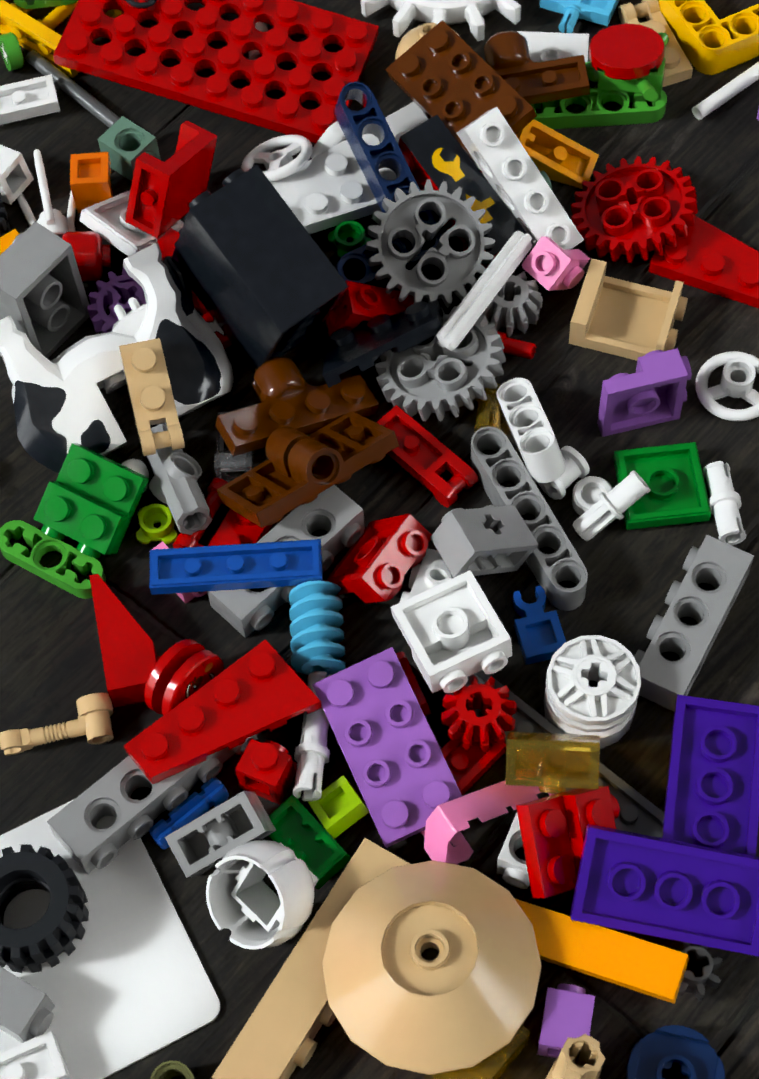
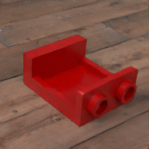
M186 120L180 126L176 152L168 160L163 162L146 152L138 156L135 161L125 222L158 239L186 215L190 209L189 203L207 190L218 136Z

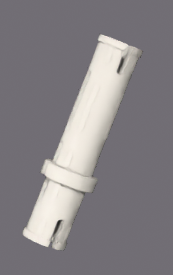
M316 671L308 675L307 686L316 696L317 694L312 684L325 679L327 672ZM323 708L308 715L304 712L299 747H295L294 759L297 762V771L293 795L298 799L301 797V791H303V801H316L322 797L325 763L328 764L330 758V750L327 748L329 721Z

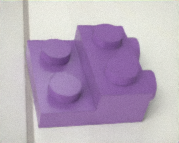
M678 348L667 351H651L645 356L638 357L636 373H619L610 379L603 380L597 422L602 437L680 419L682 404L687 401V380H691L692 373L688 358L681 356Z

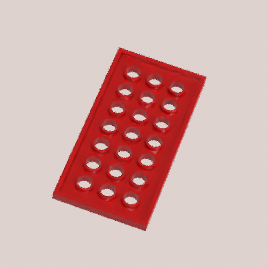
M79 0L54 51L53 58L54 64L286 135H301L309 139L310 142L317 143L326 129L337 121L335 106L343 87L351 82H360L377 39L379 26L294 0H158L148 8L133 7L125 0ZM134 0V1H135V2L143 3V2H147V1H150V0ZM197 2L203 4L205 7L199 9L198 11H193L188 9L186 6L190 3ZM112 9H118L123 12L122 15L116 18L109 17L105 13ZM225 13H234L239 18L233 21H226L221 16ZM144 20H154L158 23L151 28H144L140 25ZM257 22L270 24L273 29L263 32L256 29L255 26ZM179 30H187L192 33V36L181 39L174 34ZM300 33L308 39L296 42L291 40L290 36ZM98 37H106L111 40L110 43L103 46L92 43ZM220 40L225 42L227 46L221 49H214L208 44L212 41ZM337 44L342 50L329 52L324 46ZM136 47L146 51L139 56H131L127 53L129 49ZM258 50L262 55L255 60H250L243 56L244 53ZM167 58H175L180 61L174 67H167L161 62ZM289 61L294 63L296 67L291 70H283L278 64ZM207 68L213 70L215 74L208 78L198 76L196 72ZM316 72H326L331 78L326 81H319L312 75ZM237 79H244L250 85L245 88H236L231 83ZM270 90H280L285 95L279 99H272L266 93ZM352 99L345 101L348 108L351 106ZM306 100H313L320 106L309 110L304 108L301 103Z

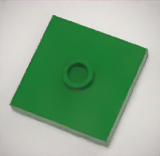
M696 442L614 451L613 460L618 484L634 470L651 489L649 493H646L623 512L627 530L710 521L711 510Z

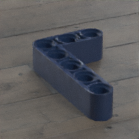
M351 82L345 85L339 94L335 106L336 119L381 211L386 213L382 207V201L384 198H387L396 203L394 197L395 189L399 188L408 195L410 182L414 181L419 191L421 190L371 89L361 82ZM356 100L360 102L363 109L353 111L347 107L345 101ZM373 134L379 139L380 144L375 146L365 143L362 135ZM389 168L393 170L397 179H384L380 175L379 169ZM424 210L419 213L420 219L425 224H436L430 210ZM441 231L429 242L430 248H436L442 236ZM397 238L392 241L394 249L400 253H408L413 250L412 244L405 238ZM366 245L343 255L335 268L345 282L346 280L352 281L346 278L343 273V269L349 266L358 269L362 276V279L353 282L377 286L388 281L387 278L379 281L375 280V275L381 267L368 265L369 258L377 253L367 251ZM421 250L412 261L407 263L405 268L412 270L428 250Z

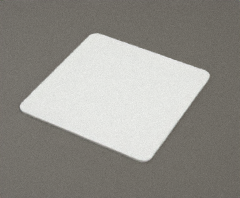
M71 800L0 835V858L3 857L2 849L11 846L15 853L20 852L21 844H31L36 853L40 846L50 849L54 857L59 854L67 862L68 866L72 868L86 894L88 902L84 904L89 911L88 921L81 923L86 931L82 940L77 938L72 940L76 949L70 956L64 951L57 956L61 963L54 967H51L48 962H44L41 964L42 971L32 973L27 966H24L22 973L13 972L7 964L4 966V969L45 993L55 1005L51 1011L54 1014L53 1019L46 1032L52 1031L55 1035L70 1079H105L212 1023L220 1012V1001L141 838L137 840L131 838L117 849L118 854L110 864L102 869L95 868L87 874L54 836L47 821L73 801ZM102 817L96 823L95 828L107 829L115 823L116 817ZM32 889L18 894L11 900L5 910L4 926L12 929H22L38 922L48 909L50 893L44 890ZM0 1029V1052L22 1043Z

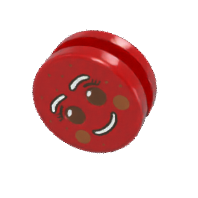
M185 639L175 643L159 658L149 674L144 690L146 705L156 713L164 716L224 671L222 659L212 651L205 650L204 646L195 640Z

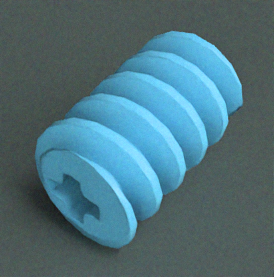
M320 580L307 581L297 585L289 593V604L291 605L289 616L292 621L290 624V634L293 637L290 641L291 651L293 652L291 665L297 672L304 675L323 671L327 672L326 677H328L330 674L333 675L346 669L345 662L338 660L345 655V647L337 644L344 639V631L337 628L344 623L343 615L338 613L343 608L342 599L335 596L342 588L335 583Z

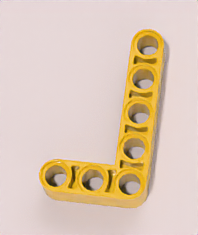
M658 0L660 11L683 52L699 72L706 75L718 74L759 56V3L719 20L705 0Z

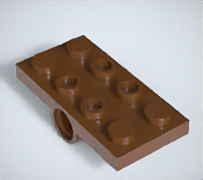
M443 20L385 69L389 77L422 109L428 120L435 115L439 116L475 164L476 162L457 135L458 131L495 107H498L515 135L537 117L534 108Z
M353 411L348 412L309 436L289 426L279 427L267 439L265 451L268 460L218 488L217 492L222 504L263 528L264 526L279 522L284 517V514L294 508L314 501L318 494L331 486L349 480L353 473L366 465L381 461L386 456V453L398 447L399 444L394 431Z

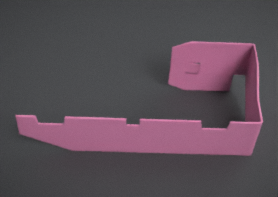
M518 775L440 804L426 820L425 830L421 831L425 838L424 849L431 860L456 865L467 861L474 851L460 831L470 828L468 821L479 818L483 823L508 813L506 808L509 806L513 810H517L516 805L537 800V795L546 791L551 796L559 792L544 778Z

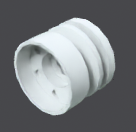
M586 635L565 642L553 654L547 669L544 693L545 718L583 749H602L618 742L630 729L641 688L640 667L632 653L616 640L601 635ZM589 681H596L597 687L588 686Z

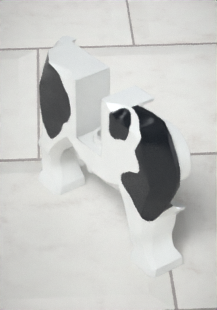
M158 242L123 260V267L127 274L142 287L146 303L140 305L136 298L131 297L128 303L132 310L128 313L125 312L121 305H116L114 311L119 320L114 324L112 332L86 336L50 361L31 344L26 333L17 330L11 316L0 320V355L4 360L8 377L13 384L11 394L15 410L17 437L24 450L33 459L53 472H60L72 443H78L103 456L127 444V440L100 391L104 387L106 393H110L127 384L119 349L121 345L160 338L178 418L231 392L234 381L233 371L224 347L209 324L194 308L191 289L184 269L170 256L162 258Z

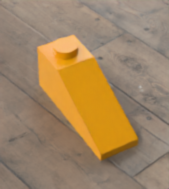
M535 119L516 134L538 169L545 171L550 180L583 189L582 181L590 180L599 154Z

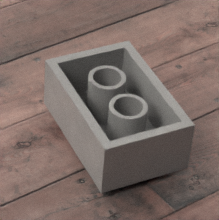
M35 221L25 232L18 234L13 243L0 255V320L11 316L17 330L26 333L31 344L48 359L90 317L87 309L89 302L72 245Z

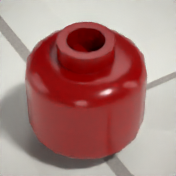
M95 231L66 232L63 234L62 239L72 245L82 282L100 280L103 276L104 268H111L110 244L103 245L101 235Z

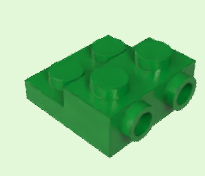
M72 443L56 481H49L33 519L42 523L41 532L52 538L64 540L68 536L78 541L77 550L83 554L94 558H100L101 554H116L149 478L78 443Z

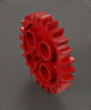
M637 156L634 163L630 165L622 158L620 160V167L617 168L607 163V172L605 174L593 171L594 182L583 180V191H578L574 194L576 203L571 204L572 222L583 237L586 249L589 251L596 248L597 255L600 258L610 252L613 262L617 261L621 254L626 255L628 263L633 261L635 254H641L644 261L648 260L649 251L652 250L660 256L664 255L662 246L667 244L674 248L677 247L676 236L686 238L688 236L687 227L695 225L694 215L698 214L696 189L691 184V177H683L681 167L671 170L670 161L668 160L657 166L656 157H652L647 164H642L641 157Z

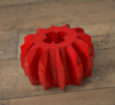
M473 674L469 677V686L464 685L458 691L453 692L454 694H445L443 697V707L446 710L441 713V722L446 726H450L448 737L451 741L463 737V748L466 751L472 747L473 742H480L481 750L486 752L489 749L490 739L502 745L506 737L504 731H513L515 728L516 720L512 715L517 712V704L514 700H508L510 690L507 685L494 689L495 679L492 675L485 680L484 684H478V678ZM481 709L484 716L477 717L474 710Z

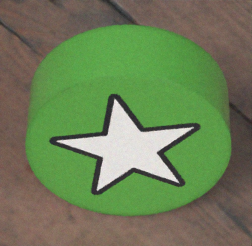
M12 32L0 35V51L7 69L13 71L22 68L24 60L17 37Z

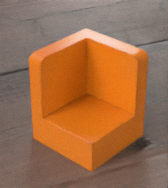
M109 152L70 154V187L78 213H81L82 209L113 197Z

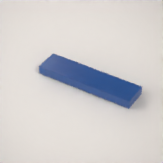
M321 539L150 550L149 588L152 595L297 586L307 581H323Z

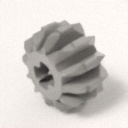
M525 271L517 276L511 275L482 313V315H485L488 324L493 323L497 331L505 330L509 338L514 329L525 334L529 324H536L543 302V297L538 292L539 286L536 280L527 281Z

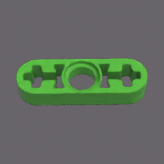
M21 520L9 521L0 528V550L2 555L8 561L82 599L93 598L90 580L85 579L80 584L77 574L70 570L71 565H73L76 572L82 575H88L90 571L93 575L98 574L106 583V576L101 563L94 557L78 551L73 546L52 538L41 532L40 529ZM23 535L27 546L32 548L31 554L28 548L20 543H16L11 547L9 541L12 538L19 540ZM57 551L63 555L61 562L54 567L47 568L40 565L42 556L47 552Z

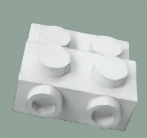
M471 570L391 606L392 616L411 648L413 660L432 693L441 689L445 693L458 691L467 683L468 676L481 670L485 674L496 673L508 663L507 658L513 656L511 638Z

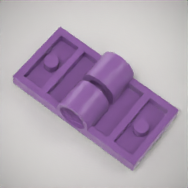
M393 647L312 684L386 848L424 831L426 820L438 805L462 796Z

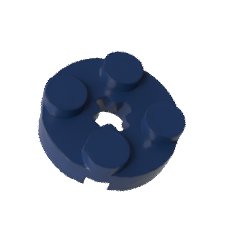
M679 1025L663 1026L641 1039L634 1046L626 1068V1079H665L662 1078V1070L669 1071L672 1064L681 1065V1074L688 1076V1079H725L724 1065L720 1056L717 1057L715 1050L709 1045V1041L701 1033Z

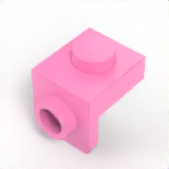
M542 236L523 261L522 268L546 290H566L573 288L580 282L585 274L583 268L590 258L580 249L563 250L551 238Z

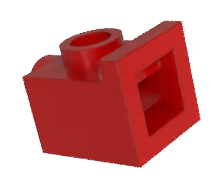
M251 738L235 771L241 789L255 791L258 796L280 805L296 774L297 763L292 761L289 751L282 745L270 740L261 743Z

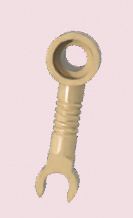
M92 693L80 697L76 700L78 719L67 721L66 723L62 722V724L58 723L34 729L23 728L0 732V749L4 750L5 756H10L31 750L34 746L47 744V742L51 743L56 740L60 741L84 735L87 736L88 744L95 745L109 742L114 738L110 716L114 712L108 693Z

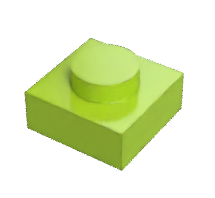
M344 775L325 788L319 800L308 801L324 828L334 839L369 813L367 806Z

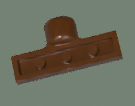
M515 31L496 33L484 45L486 63L530 105L590 94L584 55L533 62L530 59L526 38Z
M276 357L266 361L255 371L252 386L262 403L220 414L217 416L215 426L234 457L266 447L268 437L279 427L289 426L307 435L316 432L350 411L363 417L374 415L379 403L361 375L342 379V382L328 388L327 384L311 386L306 383L292 360L286 357Z

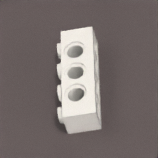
M498 107L488 110L457 132L460 140L490 185L524 230L532 237V249L542 236H548L563 250L572 249L584 240Z

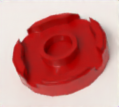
M627 23L612 25L600 30L591 39L589 59L595 70L597 68L604 70V75L612 79H638L649 75L650 69L655 66L658 69L662 65L665 45L662 37L651 28Z

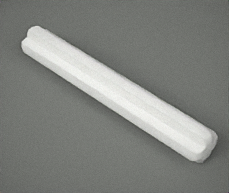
M520 230L513 233L439 330L436 337L439 340L438 344L442 348L445 347L452 351L458 347L533 247L532 237L528 233L524 234Z

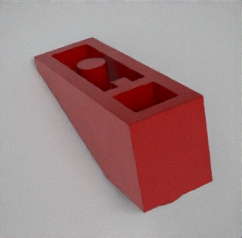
M98 574L89 575L106 686L113 706L115 708L144 702V690L147 679L161 656L157 655L151 638Z

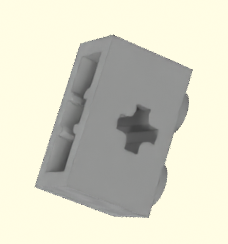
M488 505L483 508L453 509L442 517V523L430 537L453 578L471 570L474 576L517 571L538 546L537 541L515 505L496 507Z
M242 791L167 835L165 839L186 878L200 876L214 868L226 853L235 847L250 841L261 840L275 832L276 829L256 792Z

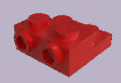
M410 513L371 521L364 529L363 535L349 549L326 581L335 583L342 588L337 595L355 593L366 604L389 601L402 588L404 575L407 571L417 566L425 557L432 534Z
M583 786L516 805L532 897L548 898L575 889L587 824L616 829L615 819L619 816L620 807L615 796L610 794L609 786Z

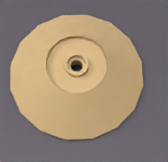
M435 860L392 867L358 888L332 922L322 962L328 1004L350 1040L386 1066L427 1075L474 1067L508 1045L534 1008L542 967L533 924L510 891L475 868ZM427 948H434L439 952L438 957L430 961L424 959L421 954Z

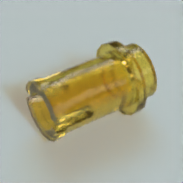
M498 383L496 389H484L487 400L475 397V400L478 402L475 432L487 426L501 429V407L496 394L501 385Z

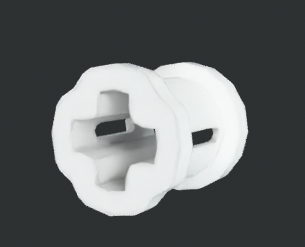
M566 445L560 449L566 465L564 473L552 482L538 483L541 489L555 500H561L566 495V489L578 477L584 478L590 471L585 458L576 449Z

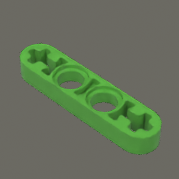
M591 88L589 95L531 104L534 110L537 108L541 109L542 112L540 114L536 113L537 117L534 119L551 129L646 124L657 122L663 118L667 95L662 90L657 100L647 101L641 93ZM611 101L617 102L622 108L618 111H609L603 107V104ZM630 102H633V108H629ZM647 102H651L652 107L648 106ZM571 104H579L585 108V111L574 114L567 111L566 107ZM555 107H559V113H555Z

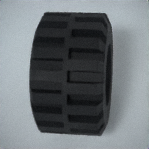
M21 844L20 852L16 853L11 846L2 849L3 857L0 858V966L4 968L7 964L13 972L22 973L24 966H27L32 973L42 971L41 964L44 962H48L51 967H54L61 963L57 957L64 951L70 956L76 949L72 940L74 938L82 940L86 930L81 923L88 921L89 911L84 904L88 902L86 894L72 868L68 866L67 862L59 854L54 857L50 849L40 846L36 853L31 844ZM32 889L44 890L50 893L48 909L38 922L22 929H12L4 926L5 910L11 900L18 894Z

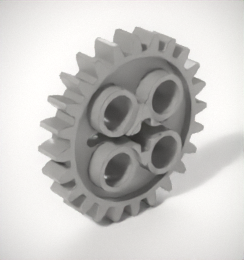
M427 179L424 190L419 191L413 181L410 182L408 195L399 188L395 189L394 197L396 203L387 198L383 199L382 207L386 213L381 211L373 213L372 219L379 225L368 227L367 234L376 238V240L367 242L366 250L376 252L377 254L369 258L368 265L381 267L375 275V280L379 281L385 278L389 280L385 290L386 293H390L396 288L401 290L398 302L402 303L408 295L413 296V304L420 302L422 299H427L429 303L441 298L444 305L448 308L452 304L453 294L462 301L467 295L465 286L471 290L477 282L474 276L481 277L486 270L481 264H490L493 261L494 256L484 251L492 248L495 244V239L484 237V235L491 231L492 223H480L486 210L479 209L473 211L471 209L475 201L474 196L462 201L460 199L461 187H458L453 194L447 193L446 181H443L439 190H433L431 180ZM424 210H431L437 214L439 222L433 225L425 224L420 219L419 213ZM448 220H454L455 225L440 237L436 248L431 247L412 270H407L405 266L421 252L424 242L429 243ZM451 237H461L466 241L468 249L463 252H457L449 246L448 240ZM397 238H405L410 241L413 250L408 253H400L394 249L392 241ZM429 264L435 265L441 271L442 277L438 280H429L424 277L421 268Z
M455 306L450 314H445L441 307L443 311V325L458 306ZM485 315L479 317L455 350L450 351L445 347L442 348L438 344L439 340L436 335L400 353H394L391 350L382 353L380 356L381 362L375 364V368L379 374L376 379L388 403L392 402L394 407L397 405L402 410L404 409L410 417L419 412L422 421H426L431 413H436L438 420L442 421L445 411L451 410L455 417H459V407L464 405L471 411L474 409L472 400L475 397L487 400L484 389H496L498 387L495 376H502L504 374L501 364L506 362V357L503 352L505 348L500 334L497 333L493 323L488 324Z

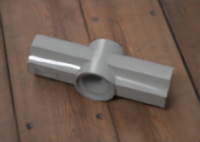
M161 423L152 427V433L167 431L166 424ZM171 447L157 449L156 454L146 456L154 473V477L149 483V488L157 499L168 505L179 532L192 535L199 530H205L213 519L197 483L202 474L199 463L193 457L184 453L182 449L172 451Z

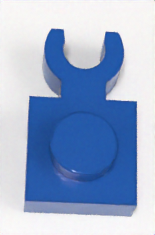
M542 586L535 587L537 601L532 604L525 603L522 600L520 591H514L513 595L514 610L518 615L524 617L515 619L514 628L526 665L551 659L553 654L566 642L557 611L544 613L546 593Z

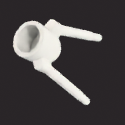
M36 149L33 155L44 211L40 213L39 219L36 220L22 193L18 196L17 200L29 226L36 221L62 238L66 232H76L74 225L76 205L72 190L70 191L67 217H65L61 211L52 209L41 151Z

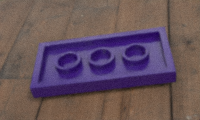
M677 695L662 838L756 856L759 824V706Z
M587 824L570 918L573 921L759 957V857Z

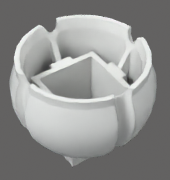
M268 840L250 841L228 851L222 860L215 865L216 870L208 877L206 899L210 915L219 931L225 928L230 929L231 936L229 941L242 948L251 950L279 946L298 934L311 915L315 896L314 887L319 881L308 869L306 863L295 856L292 849L284 846L282 843ZM266 873L272 880L278 895L262 881Z

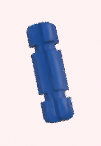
M215 777L208 780L200 787L202 791L199 794L197 792L191 794L167 814L169 818L166 821L161 819L150 828V836L160 848L164 850L170 847L165 839L167 835L207 813L212 806L217 807L228 799V791L220 780Z

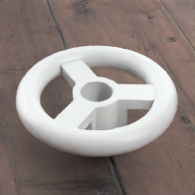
M301 135L278 136L252 149L244 158L241 168L246 172L255 163H262L267 170L262 172L270 182L277 181L301 169L311 158L313 147L310 140ZM281 147H286V148H284V149H282V150L273 151V150L278 149V148H281ZM300 152L299 155L295 159H293L292 156Z
M730 351L717 354L708 359L698 371L695 383L697 396L702 405L713 415L729 421H748L759 417V392L752 389L756 372L759 374V358L744 352ZM725 365L720 384L708 388L710 374L716 368ZM726 396L733 398L741 397L753 406L746 409H730L720 405L715 400Z

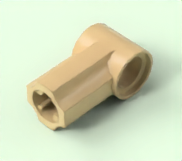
M586 1034L578 1038L568 1037L546 1079H600L599 1076L606 1059L601 1053L600 1042Z

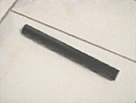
M36 50L28 52L26 62L44 76L52 74L54 84L107 127L110 128L120 119V117Z

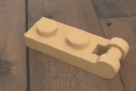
M642 0V3L633 5L631 2L620 5L618 13L622 24L643 25L657 33L668 35L669 41L664 48V58L666 60L662 87L691 79L693 67L662 15L658 0ZM643 17L647 19V21L643 23H640L638 21V19Z
M160 338L119 346L143 456L156 454L157 449L171 447L172 451L185 448ZM166 423L167 431L152 433L151 425Z

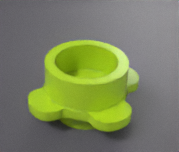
M151 504L138 511L140 529L136 532V537L140 543L148 544L151 541H163L165 544H171L177 538V532L174 530L175 521L168 506ZM155 523H161V526L158 527V528H155V527H154V524H155Z

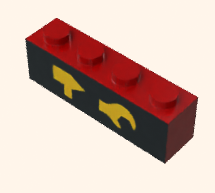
M438 115L399 137L398 145L420 190H424L427 179L431 180L433 190H439L443 181H446L447 193L453 194L458 187H461L460 199L462 201L474 196L475 201L471 209L473 211L479 209L486 210L480 223H492L491 231L484 235V237L495 239V244L492 248L484 251L492 254L495 258L514 232L520 230L524 234L527 233ZM448 220L444 228L446 230L450 229L455 225V221ZM457 237L463 244V251H466L468 249L466 241L461 237ZM481 264V265H483V266L487 269V267H488L490 264Z

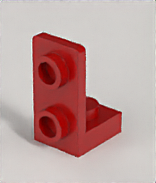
M346 280V284L349 287L326 318L329 336L343 327L355 328L362 320L370 321L378 315L388 314L390 316L405 311L408 306L413 304V296L408 295L400 303L398 300L401 291L393 290L390 293H386V288Z

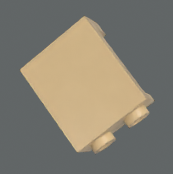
M591 258L571 319L569 344L636 361L638 357L645 356L651 351L674 349L679 330L673 329L675 320H683L688 298L682 297L684 282L676 280L673 292L608 277L605 276L607 262Z

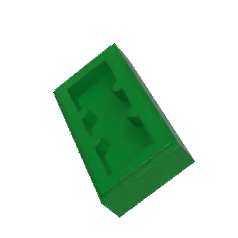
M293 794L269 815L276 829L269 836L273 841L282 843L284 846L292 849L295 856L306 863L308 869L319 879L315 886L317 890L351 860V857Z

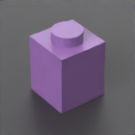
M559 984L557 989L547 988L537 1055L557 1058L568 1037L578 1038L583 1034L590 1036L595 996L585 994L586 990L572 984Z

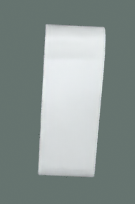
M525 378L509 379L498 388L496 393L506 422L532 479L538 483L552 482L558 479L566 468L555 434L530 381Z

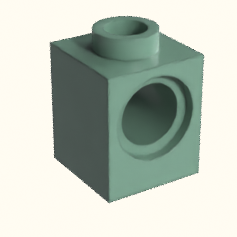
M124 116L118 119L97 139L100 151L109 152L111 168L130 181L133 179L136 158L143 152L161 160L156 137Z

